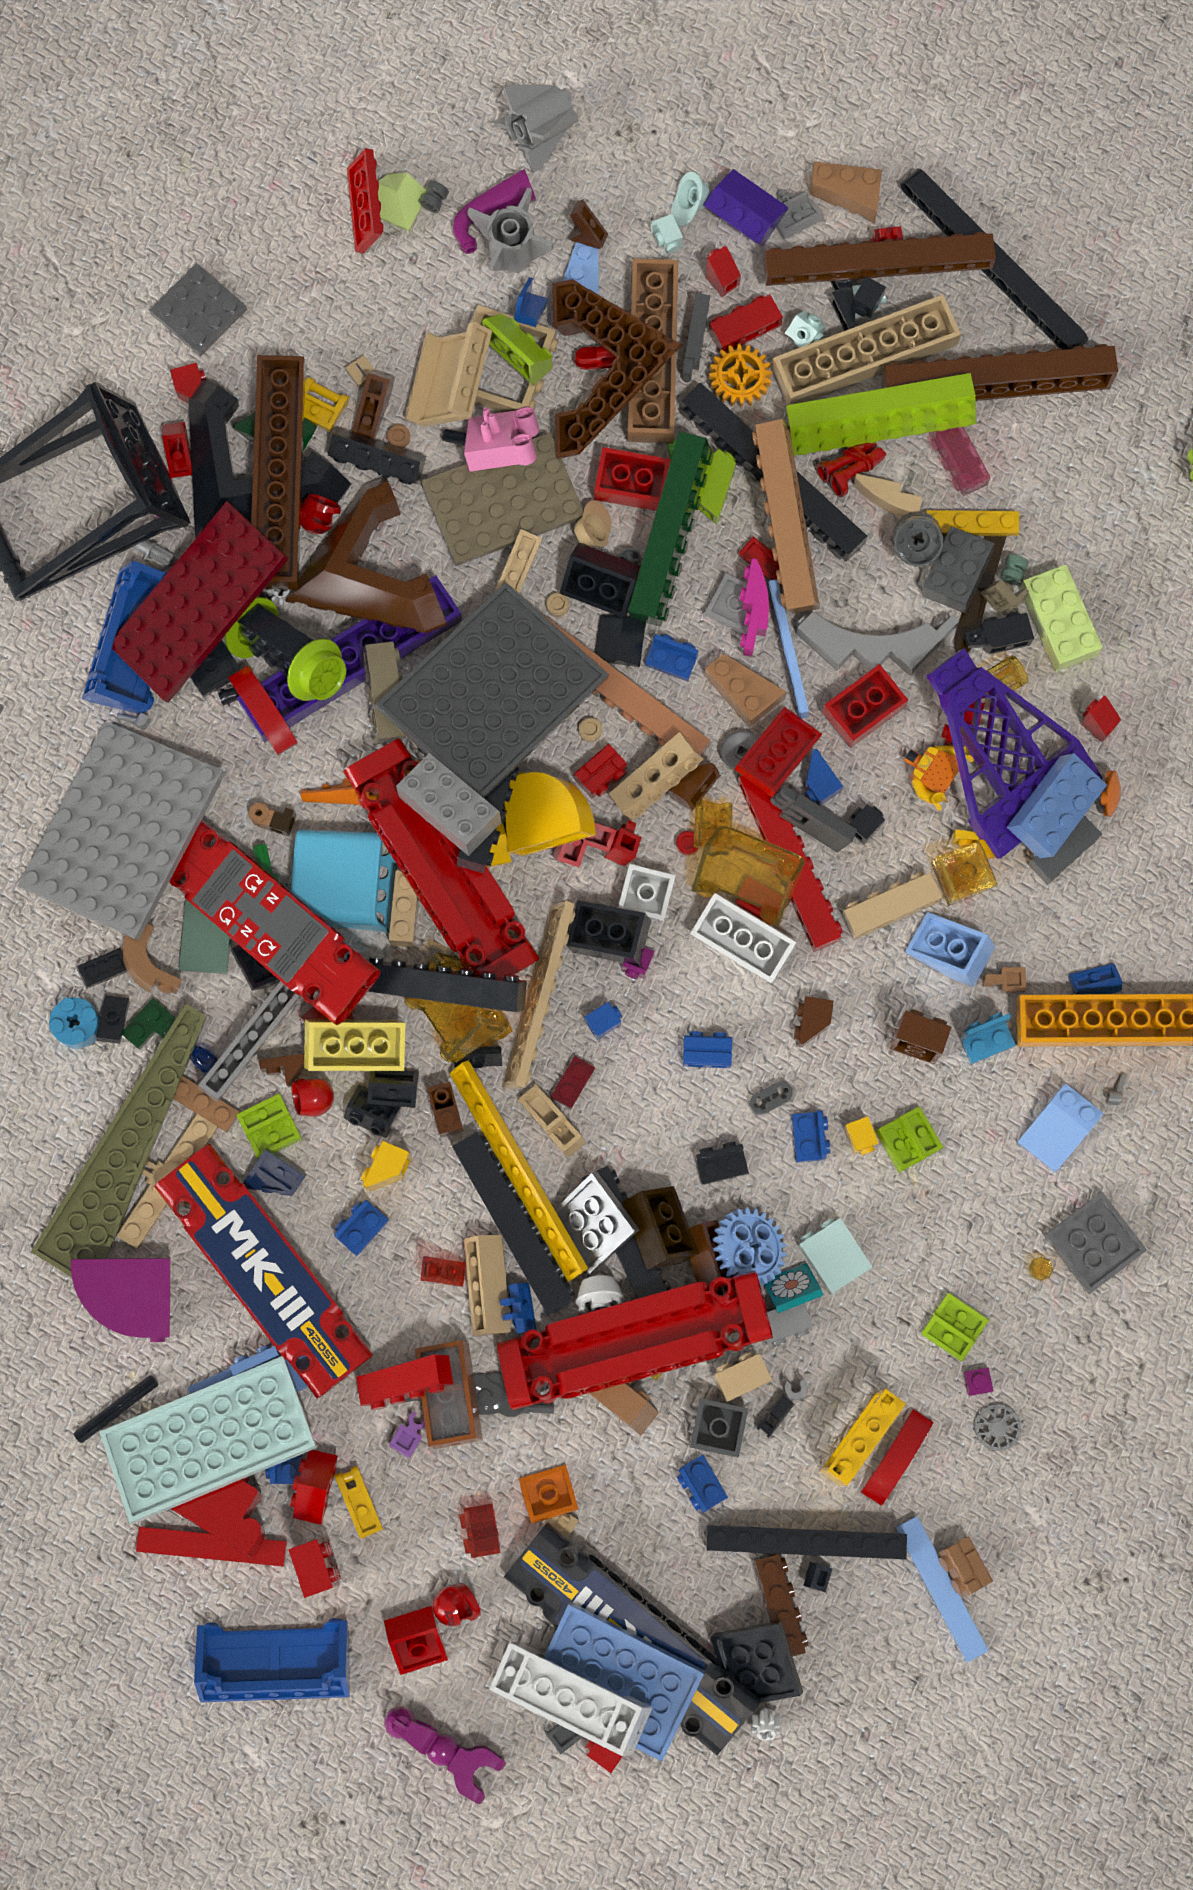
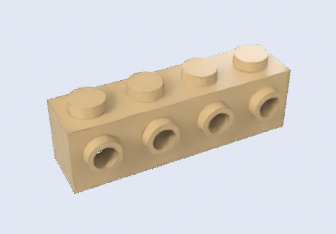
M923 872L911 876V881L907 883L897 882L888 887L889 891L882 894L880 891H877L867 896L868 900L859 903L857 900L846 905V910H844L842 916L853 939H859L939 903L943 897L931 872L925 875Z
M478 1235L465 1238L464 1245L473 1336L510 1333L511 1320L503 1321L502 1315L509 1313V1307L500 1306L499 1301L509 1298L506 1286L502 1235Z

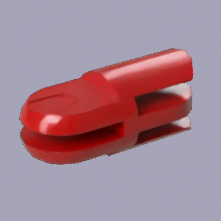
M604 346L584 347L575 352L574 362L578 368L583 370L612 368L611 364L616 356Z

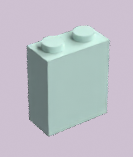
M833 1217L821 1224L823 1229L818 1233L814 1234L811 1231L801 1237L802 1243L798 1246L830 1295L872 1268V1265L842 1219L839 1218L835 1221Z

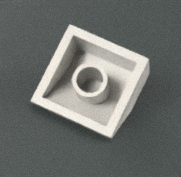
M629 864L618 908L643 912L651 919L664 922L676 875Z

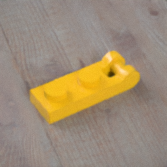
M356 1465L351 1467L350 1471L343 1474L339 1472L334 1476L360 1539H363L383 1530V1527L359 1467ZM355 1480L357 1486L349 1490L346 1483Z

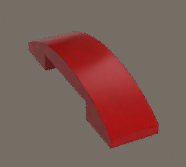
M249 666L228 677L277 755L298 743Z
M912 1409L900 1428L898 1435L876 1470L873 1471L861 1493L882 1506L914 1458L934 1422Z

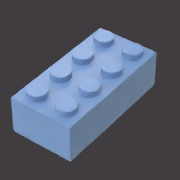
M1068 754L1060 756L1007 828L1037 857H1054L1107 784L1077 755Z

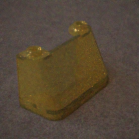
M719 826L704 846L691 891L705 898L712 897L714 893L719 891L762 908L760 916L764 922L779 927L793 896L805 861L796 853L729 826Z
M436 952L427 962L429 968H436L437 965L450 966L452 971H459L460 968H464L461 965L460 958ZM404 997V1002L410 1009L421 1010L425 1013L444 1041L440 1044L439 1049L441 1057L447 1062H458L501 1034L509 1026L507 1019L500 1010Z

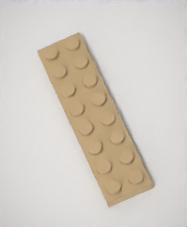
M563 901L552 905L538 952L540 959L535 963L525 1000V1009L522 1010L502 1083L504 1088H524L525 1084L527 1085L530 1081V1065L537 1056L538 1048H536L538 1038H541L544 1025H542L544 1015H547L550 1008L548 1000L550 992L552 993L556 986L557 980L554 979L556 970H559L563 961L561 952L569 939L567 930L575 917V911L573 910L575 903Z

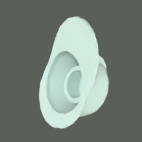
M688 172L682 177L672 204L671 214H673L678 226L687 225L698 211L705 208L704 204L710 196L709 184L703 182L696 172Z

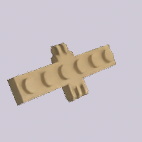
M197 1114L164 1164L158 1161L155 1165L149 1160L147 1161L146 1165L153 1170L149 1173L144 1169L142 1174L147 1177L145 1182L150 1184V1186L117 1234V1237L134 1248L139 1249L168 1205L154 1186L171 1171L206 1146L218 1129L216 1125Z

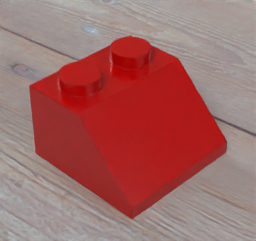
M432 1606L384 1620L388 1643L400 1675L448 1660Z

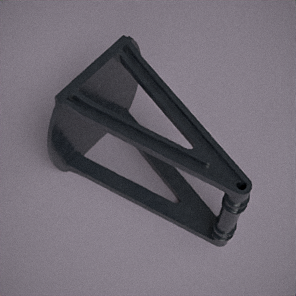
M96 382L88 384L75 402L0 457V484L103 435L122 476L136 500L28 578H25L26 573L19 565L20 559L16 558L0 523V572L3 573L5 577L3 581L5 584H8L15 601L24 600L160 533L185 528L191 523L169 471L149 434L136 403ZM90 410H93L96 421L48 443ZM149 514L159 517L101 545L138 518Z

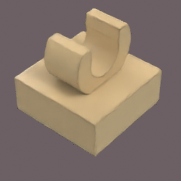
M566 1513L551 1518L548 1523L563 1534L565 1538H568L579 1520Z

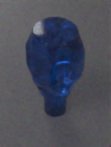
M197 1045L190 1058L192 1063L204 1073H208L218 1061V1058L210 1050L198 1047Z

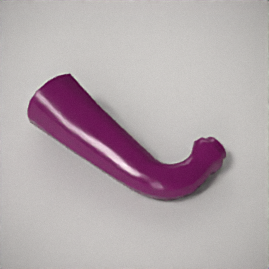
M525 169L476 197L457 213L453 222V233L465 254H471L477 250L476 239L469 235V228L474 223L468 216L469 207L489 216H492L498 209L499 211L506 209V206L518 207L527 187L532 189ZM532 189V195H531L530 203L536 201V197H535V194H534V192H533V189Z

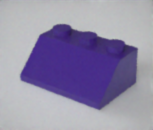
M735 169L715 187L704 204L709 210L761 246L765 245L789 209L785 204Z

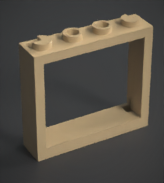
M478 305L472 322L482 325V321L491 316L504 314L509 319H514V316ZM517 322L525 334L528 332L534 337L544 339L543 347L550 353L556 352L559 339H556L555 329L539 324L533 327ZM539 380L534 386L529 383L522 404L481 390L477 391L474 404L488 407L501 413L515 411L523 407H531L535 410L537 401L534 399L536 393H541L544 380Z

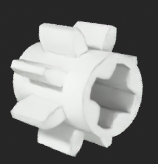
M290 589L267 590L268 595L273 596L270 601L274 604L278 602L281 608H284V604L289 603L285 599L291 592ZM281 590H285L283 596H279Z
M763 1708L757 1711V1715H752L751 1733H757L759 1739L769 1741L774 1739L776 1734L781 1733V1716H775V1712L772 1709Z

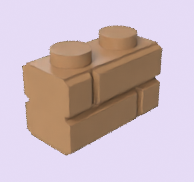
M969 1536L954 1542L938 1552L941 1567L949 1572L953 1579L951 1585L954 1591L961 1594L962 1597L971 1595L993 1582Z

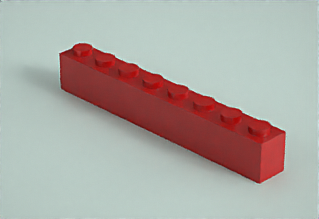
M740 776L738 780L739 787L813 952L840 942L841 934L843 933L839 921H834L832 917L833 907L829 899H824L821 892L824 891L822 882L819 877L815 878L812 872L814 869L813 862L809 856H805L802 850L805 846L801 836H796L793 830L795 826L780 817L782 810L771 803L770 795L744 776Z

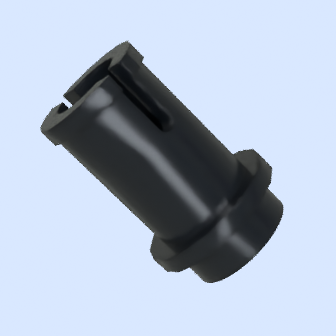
M234 687L227 690L223 688L218 693L223 706H230V703L238 701L237 697L239 695Z

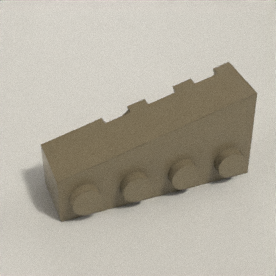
M394 642L365 645L363 648L366 681H370L371 686H368V701L370 705H374V709H371L370 721L373 728H376L377 736L372 737L373 745L390 743L398 738L403 740L406 736L375 708L376 703L403 679L402 672L397 669V662L400 661L399 650L394 648Z

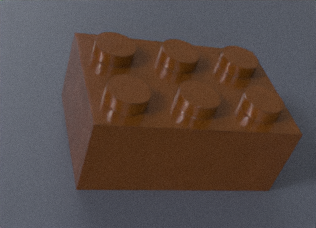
M910 1009V1012L905 1010L897 1022L889 1049L934 1065L943 1054L952 1027L948 1026L947 1021L934 1017L931 1020L923 1017L924 1013Z

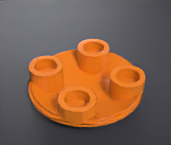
M1107 770L1105 783L1108 786L1107 791H1102L1101 805H1104V816L1112 817L1120 801L1121 785L1117 771Z

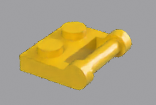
M308 377L305 381L304 418L331 433L343 410L347 407L350 397L333 392L317 384L315 379ZM313 391L337 404L333 407L309 395V393Z

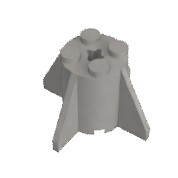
M509 84L503 88L510 108L506 111L508 115L495 121L494 124L496 127L507 129L513 140L518 139L521 143L518 147L525 151L531 171L536 172L542 168L566 130L578 122V116L571 105V95L565 88L561 90L555 85Z
M527 187L518 207L506 206V209L496 210L492 216L470 207L468 209V216L489 242L491 259L489 270L520 273L531 261L551 252L553 249L552 242L534 235L533 223L528 214L532 195L531 188Z

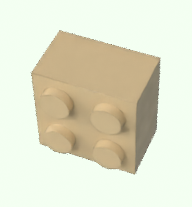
M753 1352L747 1353L738 1358V1364L732 1366L728 1362L716 1369L717 1373L713 1375V1378L725 1403L772 1381L760 1353L755 1356Z

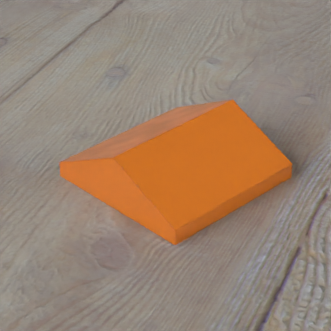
M566 1464L519 1478L531 1524L579 1510Z

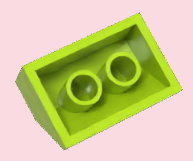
M504 314L485 318L482 321L484 327L492 330L489 346L531 385L534 386L553 368L551 353L545 347L541 348L538 346L534 337L528 332L525 334L513 318L509 319Z

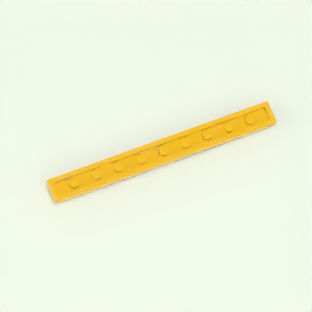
M469 1060L462 1062L449 1075L488 1140L567 1281L575 1279L588 1270L587 1265Z

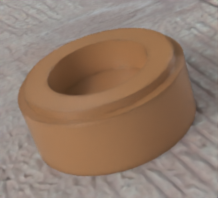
M400 424L392 426L387 432L388 443L405 448L410 442V432L407 427Z

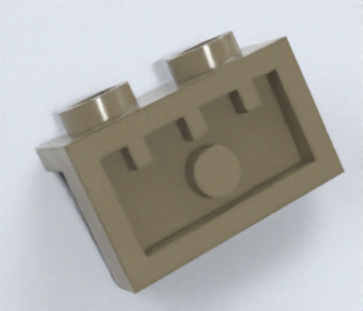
M1001 579L987 586L980 593L994 610L1000 613L1005 610L1009 612L1013 608L1016 609L1026 601L1024 596L1029 591L1025 588L1013 593L1012 586Z

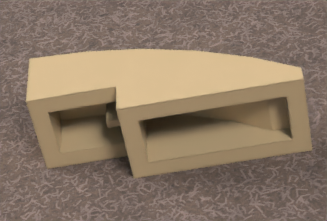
M856 474L853 486L863 496L887 512L902 518L910 512L920 510L922 497L900 492L902 483Z
M536 1084L518 1099L525 1110L567 1159L586 1144L579 1132Z

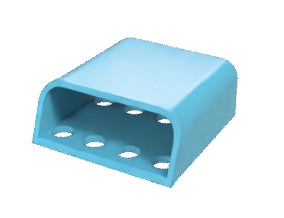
M300 829L295 837L290 892L332 927L389 933L397 864L390 853L386 856H381L382 844L384 843L377 832ZM383 866L387 868L388 876L384 879H379L380 867ZM378 890H383L386 893V899L382 902H377ZM376 913H381L384 916L382 924L378 922Z

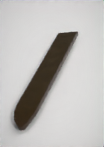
M985 536L984 538L994 543V553L966 614L963 612L961 614L954 640L956 653L964 648L969 653L972 649L967 648L964 634L980 627L987 600L980 592L993 584L1007 536Z

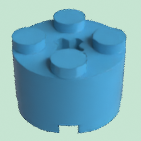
M76 997L64 998L53 1008L50 1014L49 1029L54 1037L66 1047L82 1049L96 1041L100 1015L84 999ZM78 1020L80 1022L79 1026L72 1025L73 1021Z

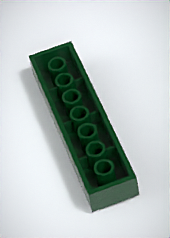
M680 431L677 437L628 612L634 619L647 624L662 627L663 621L666 622L669 616L670 609L667 608L669 599H673L676 586L673 585L675 577H679L682 570L680 560L682 554L685 555L688 549V541H686L688 532H692L695 519L692 517L694 510H698L701 503L699 493L700 489L704 488L707 482L706 468L707 465L711 466L714 452H711V446L705 437Z

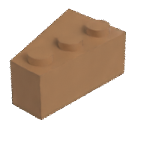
M722 654L705 668L704 676L749 728L785 700L787 693L785 690L725 654Z
M631 1382L589 1393L619 1419L633 1428L640 1436L659 1414L648 1402L650 1397L640 1389L635 1392L630 1388Z

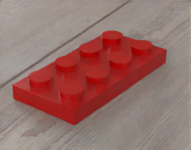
M365 148L347 168L356 253H365L382 235L384 228L380 217L379 181L376 179L377 161L374 159L373 149Z
M784 707L739 761L734 770L773 797L817 743L822 733Z

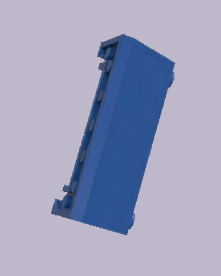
M132 561L120 568L82 695L83 700L136 714L145 713L151 709L154 697L150 687L112 649L115 635L167 573L136 561Z
M332 1618L323 1625V1628L224 1631L222 1627L213 1622L197 1625L194 1684L200 1703L350 1697L349 1628L347 1620Z

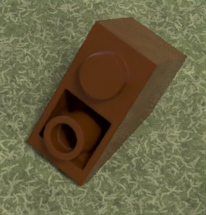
M805 996L803 1003L799 1002L797 1016L801 1017L800 1026L795 1027L794 1040H798L797 1047H803L829 1028L834 1000Z
M451 1082L428 1087L440 1137L464 1132Z

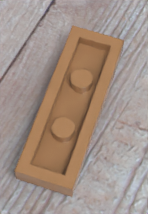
M182 1077L174 1100L227 1133L237 1119L236 1114L240 1112L222 1100L217 1103L201 1091L198 1085Z

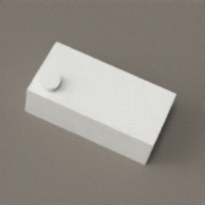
M714 893L690 933L770 983H775L799 943L718 893Z

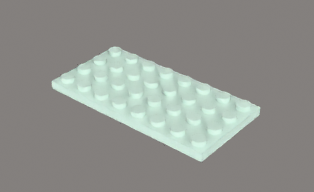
M282 1356L99 1432L128 1521L131 1525L317 1448L286 1360Z

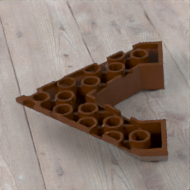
M573 279L552 284L553 327L564 336L586 332L614 354L616 358L611 364L612 368L605 377L601 376L591 389L592 393L585 403L581 402L576 410L555 414L556 458L558 459L579 455L682 346L677 341L669 338Z
M386 477L363 485L300 577L299 590H291L285 599L289 603H303L311 608L324 611L331 610L337 614L368 621H382L386 625L399 628L408 627L416 629V632L428 633L447 625L427 573L404 582L355 565L359 557H362L369 544V538L373 530L377 529L379 523L401 515L396 498Z

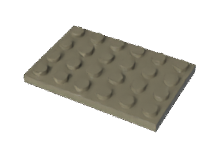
M551 433L532 439L537 456L536 461L532 464H518L471 472L469 471L468 464L422 480L423 488L455 566L515 544L521 529L538 536L580 520L584 511L562 458H556V444Z

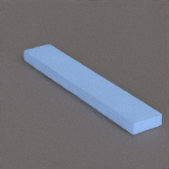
M775 579L768 582V589L798 715L801 719L809 717V709L785 609L781 603L778 580Z
M915 1516L896 1526L897 1533L907 1534V1552L965 1661L968 1663L988 1652L989 1650L960 1595L954 1591L951 1585L952 1580L947 1571L941 1567L939 1556L919 1518Z

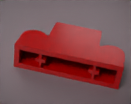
M247 1477L171 1508L172 1511L251 1559L265 1538L263 1526L255 1519L249 1518L261 1500L262 1494L248 1484L249 1479Z

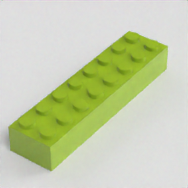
M971 373L786 405L794 456L977 424L976 399Z

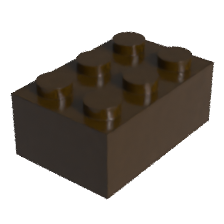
M674 1186L640 1191L622 1202L626 1212L640 1229L634 1236L647 1270L678 1265L699 1254Z

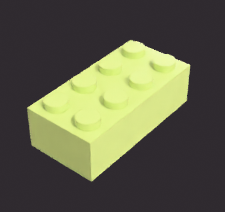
M1065 564L1023 580L1019 590L1027 588L1029 591L1024 596L1026 599L1025 604L1055 672L1097 657L1103 647L1067 565Z

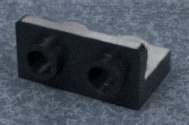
M358 1085L346 1106L344 1119L348 1120L352 1125L361 1126L369 1130L374 1135L387 1138L401 1107L367 1104L368 1089Z
M733 1141L723 1144V1148L714 1150L713 1147L700 1149V1154L695 1156L701 1184L706 1185L748 1175L749 1171L743 1151V1144L737 1145V1142Z

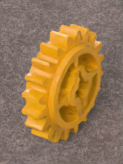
M738 344L737 350H734L730 345L728 353L720 350L721 358L714 357V364L710 365L712 373L709 374V380L713 381L710 388H717L715 396L723 395V403L731 399L732 407L738 401L740 407L743 408L744 401H747L752 406L753 398L760 402L761 394H767L768 389L766 387L771 386V380L769 379L772 378V371H769L771 364L770 362L764 363L766 355L758 357V348L750 352V345H747L745 350H742L741 344ZM735 362V365L729 368L728 371H723L726 366ZM746 362L751 364L754 368L748 366ZM739 369L741 370V374L743 377L742 382H740V377L738 375ZM753 380H758L753 387L746 390L747 385L753 383ZM725 381H727L728 384H731L732 386H734L735 389L729 387V386L725 383Z

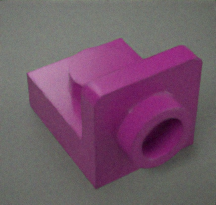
M644 948L640 966L624 962L622 970L626 971L625 975L636 980L639 977L644 979L655 951Z

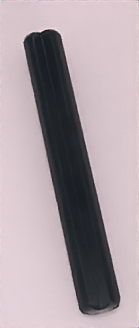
M152 1375L146 1377L73 1433L79 1443L85 1442L159 1385L157 1380Z

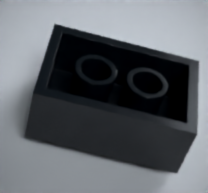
M578 542L570 555L559 594L625 618L641 566Z
M577 900L575 917L571 923L566 946L572 953L640 966L651 920L643 912Z

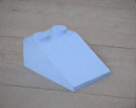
M927 912L905 952L951 979L974 987L992 955L995 945L989 935Z
M1065 1083L1017 1143L1052 1171L1056 1172L1104 1113Z

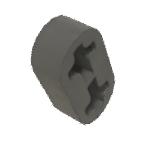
M777 1082L756 1093L750 1100V1110L756 1115H764L786 1104L792 1097L793 1091L791 1086L786 1082ZM778 1087L782 1090L787 1089L788 1092L785 1094V1099L781 1096L773 1099L772 1096L778 1092ZM757 1098L761 1101L769 1098L770 1101L764 1105V1110H761L760 1107H754Z

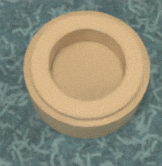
M559 593L551 594L546 601L548 613L553 617L566 615L569 611V599L567 596Z
M586 718L579 724V735L584 741L595 742L600 738L602 726L597 719Z

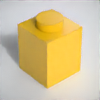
M868 1116L844 1126L854 1154L860 1152L863 1156L875 1151L874 1147L879 1142Z

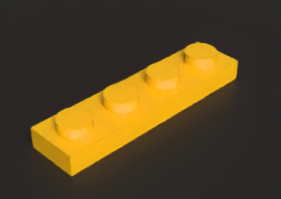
M926 510V513L931 514L938 521L943 536H947L951 526L975 536H1019V511Z

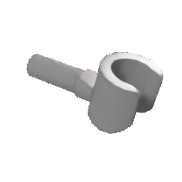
M120 713L117 714V719L130 722L141 730H145L151 722L149 717L143 713H140L137 718Z
M1121 1074L1116 1091H1108L1107 1104L1118 1105L1123 1098L1122 1091L1127 1074Z

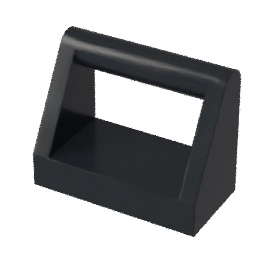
M371 1071L367 1104L415 1108L419 1071ZM375 1077L392 1078V1079H404V1080H413V1082H411V1081H400V1080L377 1079V1078H375Z

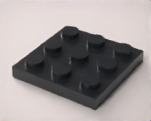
M782 1621L713 1633L710 1637L716 1657L722 1664L721 1668L732 1671L739 1683L761 1699L760 1703L802 1695V1685ZM724 1680L726 1689L731 1688L729 1682Z

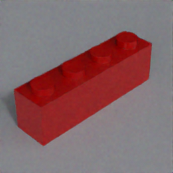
M438 1354L356 1377L360 1406H371V1410L386 1408V1403L391 1405L404 1403L405 1398L408 1397L410 1399L425 1397L424 1393L429 1391L431 1394L444 1392V1387L454 1385L449 1355Z

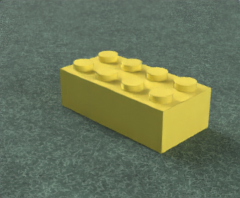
M305 1019L304 1068L308 1071H404L406 1023L402 1020L345 1019L341 1024L334 1025L329 1019Z

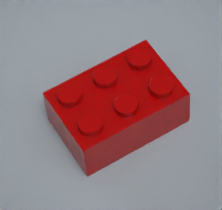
M602 447L594 489V500L657 511L671 459Z
M879 664L824 704L822 713L847 745L852 748L905 709L909 700Z
M320 1538L288 1549L304 1598L339 1586L338 1580L342 1578L338 1566H333L330 1556H333L334 1553L329 1541L325 1542L324 1538Z

